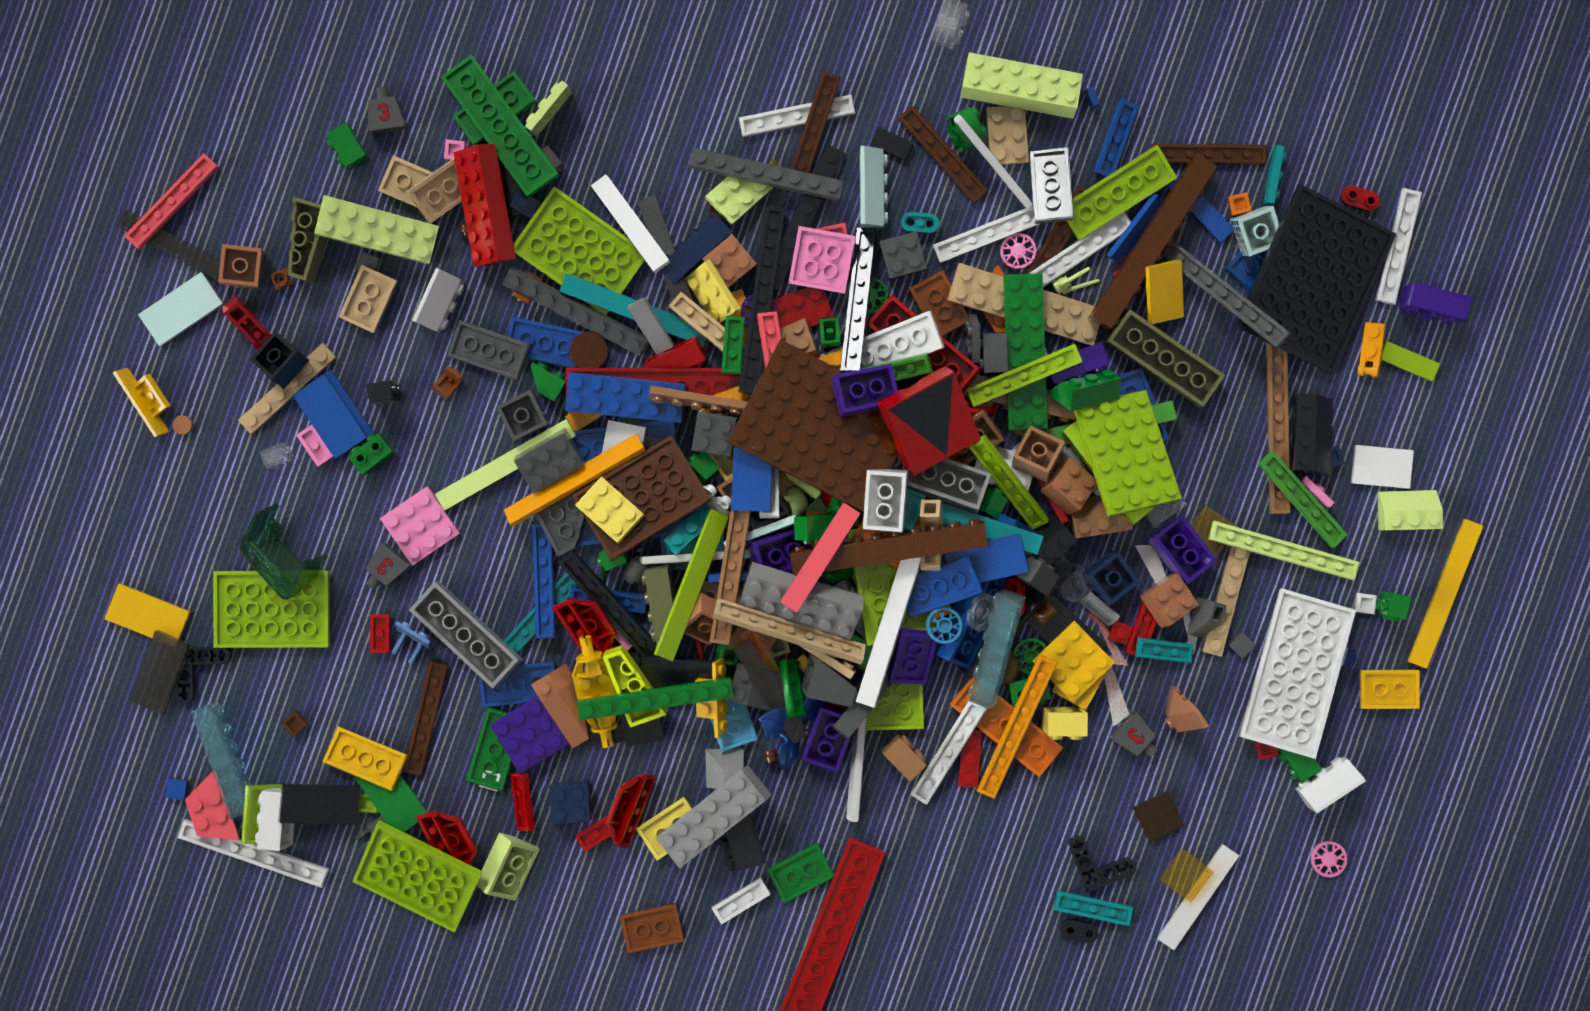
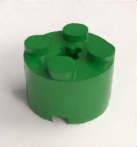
M967 107L946 117V122H950V126L947 127L949 136L954 146L960 147L959 152L975 147V145L954 121L958 114L967 122L982 142H984V137H987L985 127L981 126L978 120L979 113L976 108L971 109Z

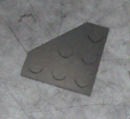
M586 485L536 513L558 557L575 549L585 517L581 510L575 506L576 502L572 495L587 487Z

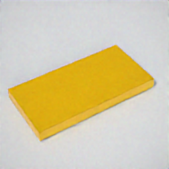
M119 583L105 620L170 646L177 647L191 611Z
M338 726L322 762L393 791L408 755Z

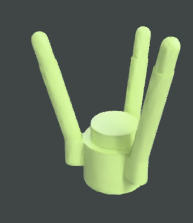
M1087 267L1069 278L1066 275L1062 277L1064 275L1062 274L1051 283L1058 294L1063 293L1065 295L1071 291L1099 283L1100 280L1096 279L1069 287L1071 286V281L1090 270Z

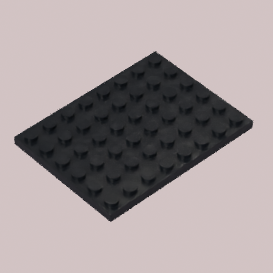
M1297 184L1247 299L1291 333L1279 347L1280 350L1329 374H1334L1396 233L1302 184ZM1237 319L1234 327L1270 344L1242 320Z

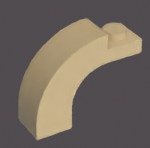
M921 500L920 520L922 530L930 529L929 526L938 524L944 527L941 500ZM944 554L921 557V570L941 571V562Z

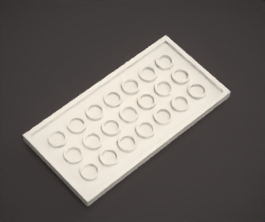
M1279 589L1239 737L1316 759L1356 610L1286 589Z

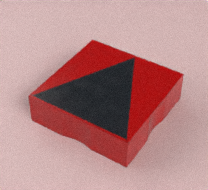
M945 366L920 379L911 387L902 389L877 402L885 424L893 435L895 447L904 469L913 476L981 440L955 372Z

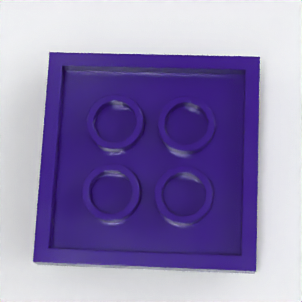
M538 695L490 724L519 774L569 744Z

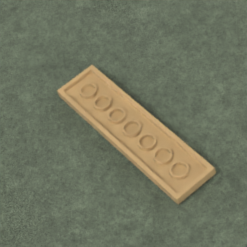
M958 263L947 301L1004 318L1003 277ZM1043 290L1044 331L1089 346L1094 345L1100 324L1088 316L1095 306Z

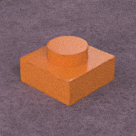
M1247 192L1227 197L1231 216L1252 211Z

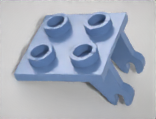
M398 621L395 623L397 631L402 635L392 650L393 654H397L407 636L418 642L415 651L408 661L412 665L423 647L429 651L432 648L429 636L421 631L416 633L412 629L413 627L404 621L402 624Z

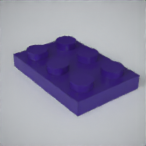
M900 629L887 678L889 683L926 685L937 642L929 637L927 630ZM935 631L933 635L934 637L938 638L939 634L937 631Z

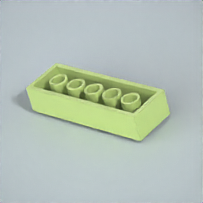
M969 52L960 98L1073 119L1078 107L1083 74Z
M323 195L314 235L430 264L439 226Z

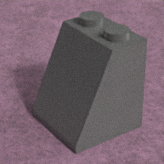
M810 653L801 686L805 696L851 707L852 702L856 701L858 694L852 681Z

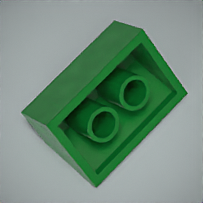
M1103 370L1096 374H1088L1084 377L1072 378L1069 381L1061 382L1049 391V395L1069 411H1075L1119 399L1121 378L1111 370Z

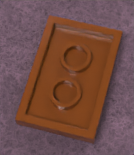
M943 270L909 288L922 314L932 311L941 336L964 325L965 321H968V315L962 305L947 301L951 284Z
M677 903L620 914L628 953L684 942Z

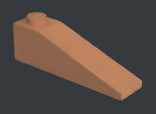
M566 663L531 684L572 749L589 739L586 721H580L572 672Z
M1176 686L1170 687L1165 715L1168 718L1165 721L1171 730L1175 729L1177 732L1207 728L1209 725L1195 705L1188 701L1184 694L1180 695L1181 692Z

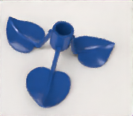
M806 697L804 701L806 716L801 718L807 717L809 721L813 722L821 700ZM776 708L766 711L759 718V721L767 738L773 740L780 735L785 740V743L779 747L778 761L782 770H786L796 760L800 746L797 739L792 738L789 740L781 732L788 716L783 708Z

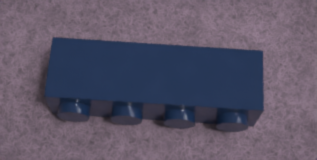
M717 215L713 218L711 216L707 217L702 222L704 226L701 229L697 230L695 228L688 235L689 239L685 243L681 241L673 248L675 250L670 256L666 254L670 263L660 271L673 285L731 234L732 231Z

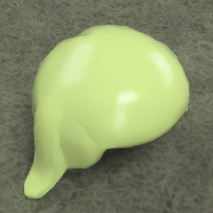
M797 486L789 487L787 495L784 496V504L789 511L788 516H800L805 512L808 505L806 495Z

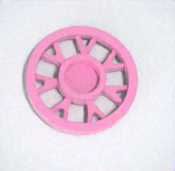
M1022 233L1008 236L1003 241L1000 249L1003 262L1013 269L1028 267L1035 260L1037 253L1033 239ZM1017 237H1023L1022 244L1017 243ZM1010 239L1015 243L1012 247L1007 244ZM1030 241L1033 246L1026 249L1024 245ZM1011 249V254L1004 255V250ZM1026 252L1033 253L1032 258L1026 257ZM1011 257L1016 259L1013 265L1008 262ZM1024 258L1026 264L1019 265L1018 259Z
M1324 841L1313 849L1311 864L1313 869L1321 876L1335 877L1344 871L1347 865V854L1338 843ZM1328 844L1333 845L1332 852L1327 851ZM1319 848L1324 850L1322 855L1317 853ZM1340 849L1342 854L1336 856L1335 852ZM1315 859H1321L1322 863L1315 865ZM1337 859L1343 860L1342 866L1336 864ZM1324 865L1328 867L1326 873L1320 872ZM1335 866L1337 869V872L1332 873L1331 867Z

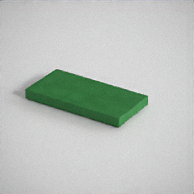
M515 71L494 85L517 117L537 103ZM463 108L453 115L473 145L481 144L486 140Z
M488 707L466 781L503 792L512 761L490 724L508 714V712ZM495 773L501 774L500 779H499V782L496 781L497 776H495V775H493V774H495Z
M401 774L393 791L355 775L353 776L385 822L404 833L419 823L416 819L417 815L428 812Z

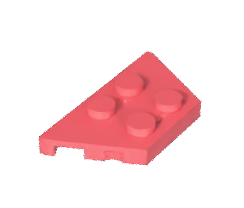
M213 770L185 799L196 835L240 840L241 837L218 770Z

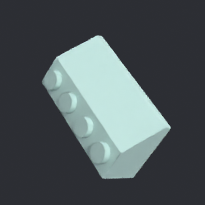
M860 146V228L883 229L884 224L888 223V213L884 212V204H887V193H884V185H887V173L883 174V166H887V154H883V149Z

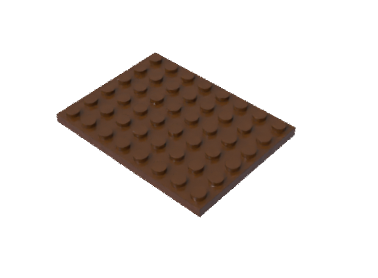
M780 339L727 443L864 513L867 470L891 468L898 454L893 435L886 426L880 410L840 418L831 382L835 374L842 373L840 369Z

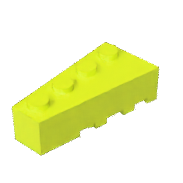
M624 645L604 652L603 659L617 694L654 689ZM668 708L628 713L625 716L631 728L667 715Z

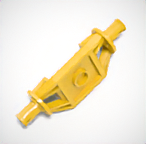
M585 635V638L583 636L580 637L579 641L583 654L576 657V664L572 673L577 700L616 694L610 674L602 658V652L594 651L591 635ZM583 663H585V671H583ZM616 715L596 718L597 723L594 719H588L587 722L591 725V731L593 733H600L602 747L609 748L608 744H610V747L614 746L611 730L617 727Z

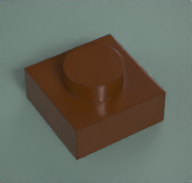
M295 710L280 722L292 737L309 725L298 710Z

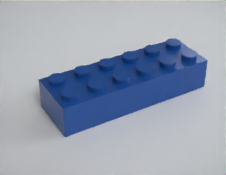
M569 372L565 411L683 423L684 405L677 407L668 402L655 403L648 399L650 386L686 391V384Z

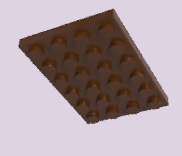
M671 435L603 476L609 484L645 515L619 544L584 513L583 515L609 559L613 561L712 500ZM597 481L572 495L575 502L577 503Z

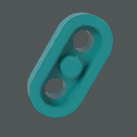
M908 212L901 219V226L907 232L917 231V233L932 234L937 231L940 224L938 217L929 213ZM907 220H913L914 225L909 226ZM931 221L933 226L927 227L926 222Z

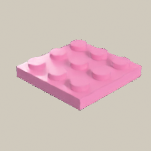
M799 226L789 283L846 294L856 236Z
M429 486L380 518L412 566L461 534L449 515L443 510Z

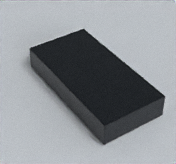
M880 127L877 128L870 143L871 146L881 148L884 152L904 161L913 142Z

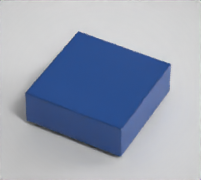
M1093 86L1088 87L1084 94L1090 110L1097 108L1100 102Z
M168 778L165 798L185 800L189 780Z

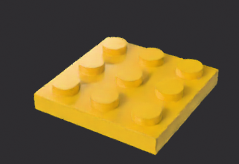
M1075 621L1040 653L1057 660L1058 663L1050 680L1072 702L1078 699L1115 663Z

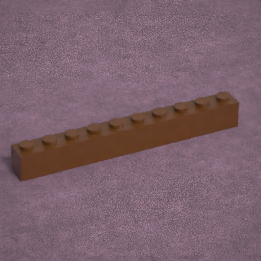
M1199 154L1191 158L1088 316L1107 330L1112 327L1115 328L1121 320L1119 316L1123 311H1127L1132 303L1130 299L1133 295L1136 296L1142 288L1140 284L1143 279H1146L1145 267L1160 261L1163 256L1162 250L1165 246L1168 247L1174 239L1172 237L1175 230L1179 231L1184 224V216L1192 212L1195 207L1193 205L1196 198L1199 199L1205 192L1203 187L1207 182L1210 183L1216 175L1214 172L1217 167Z
M980 518L968 520L969 523L961 524L960 521L949 523V526L941 527V524L929 526L930 529L922 530L921 527L910 529V532L907 533L890 532L891 535L883 536L880 533L871 535L869 539H864L863 536L852 538V541L844 542L843 540L823 572L988 547L985 521H980ZM817 543L813 544V547L806 548L805 545L797 546L790 552L793 575L797 576Z

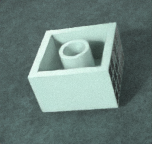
M1264 206L1230 219L1242 256L1250 257L1268 250L1279 227L1274 206Z

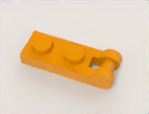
M1365 322L1358 376H1365L1366 374L1371 375V377H1379L1386 324ZM1367 362H1373V366L1367 367Z

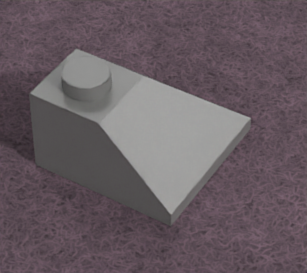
M720 748L705 749L706 788H719L744 768V748H733L721 752Z

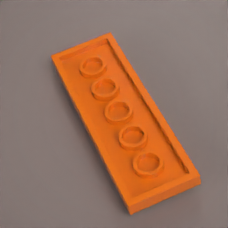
M974 675L954 697L950 705L959 713H962L970 698H973L987 707L976 727L998 744L1014 707ZM1030 721L1014 757L1040 777L1063 747Z

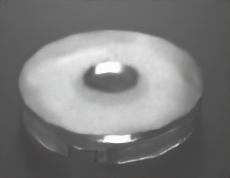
M982 593L972 601V609H969L967 612V623L976 631L987 629L992 624L998 611L997 599L991 594Z

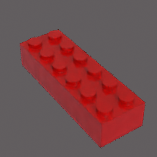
M478 144L453 152L474 267L491 266L516 259L496 145Z
M891 295L867 325L876 333L917 315ZM941 336L945 348L928 354L933 372L944 366L954 371L964 393L981 373V370Z

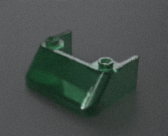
M276 503L253 514L239 549L242 556L282 599L288 600L318 576L327 556L323 554L314 559H307L302 563L279 539L282 527L274 519L279 508V504Z

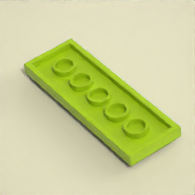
M1155 145L1072 198L1074 220L1067 222L1078 240H1081L1177 178L1159 146Z

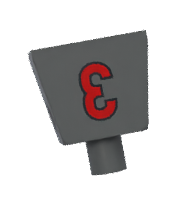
M387 87L376 88L377 99L368 101V131L373 135L408 129L399 99L396 96L389 97Z
M381 542L366 567V570L372 574L366 584L374 590L381 582L389 586L410 569L412 565L386 542Z
M1134 710L1109 736L1113 741L1137 756L1144 751L1149 757H1152L1158 750L1151 743L1156 737L1155 734Z

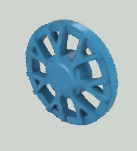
M937 608L929 614L926 620V630L933 641L940 644H949L960 636L962 620L958 613L951 608ZM944 611L950 612L949 618H944ZM936 612L941 618L938 621L933 616ZM956 617L958 623L952 625L951 619ZM930 622L936 623V628H930ZM952 628L958 630L956 636L950 632ZM936 630L940 632L938 638L933 635ZM943 634H948V641H944Z

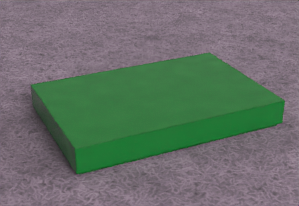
M818 842L767 868L784 904L834 877V873Z

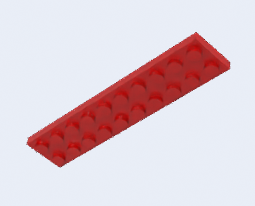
M566 368V395L569 372L686 384L687 392L710 396L738 387L741 375L722 374V368Z
M849 837L779 1011L822 1010L885 855L884 850Z

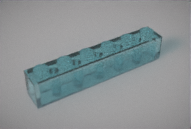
M1005 589L994 595L992 602L994 608L988 616L989 627L983 635V641L985 642L983 648L978 653L979 664L973 672L975 677L974 683L970 685L968 691L970 702L989 709L996 705L1025 596Z
M217 701L192 710L191 714L230 819L244 814L246 785H251V783L244 774V763L237 755L236 751H238L236 742L231 739V728L224 720V709Z

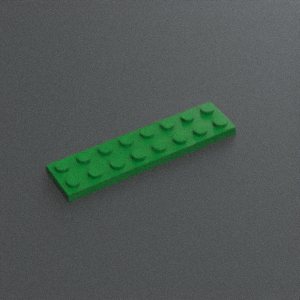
M472 54L441 76L489 144L496 145L497 156L528 198L560 176Z
M1043 273L1003 275L1008 371L1045 356ZM1046 378L1007 393L1008 430L1028 429L1030 426L1037 429H1048Z

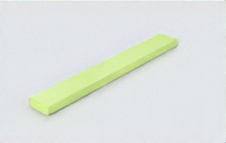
M568 419L437 492L435 496L443 510L445 511L518 470L514 463L516 455L558 431L566 428L571 438L576 437L577 435Z
M1217 521L1212 522L1208 540L1352 581H1355L1359 566L1358 561Z

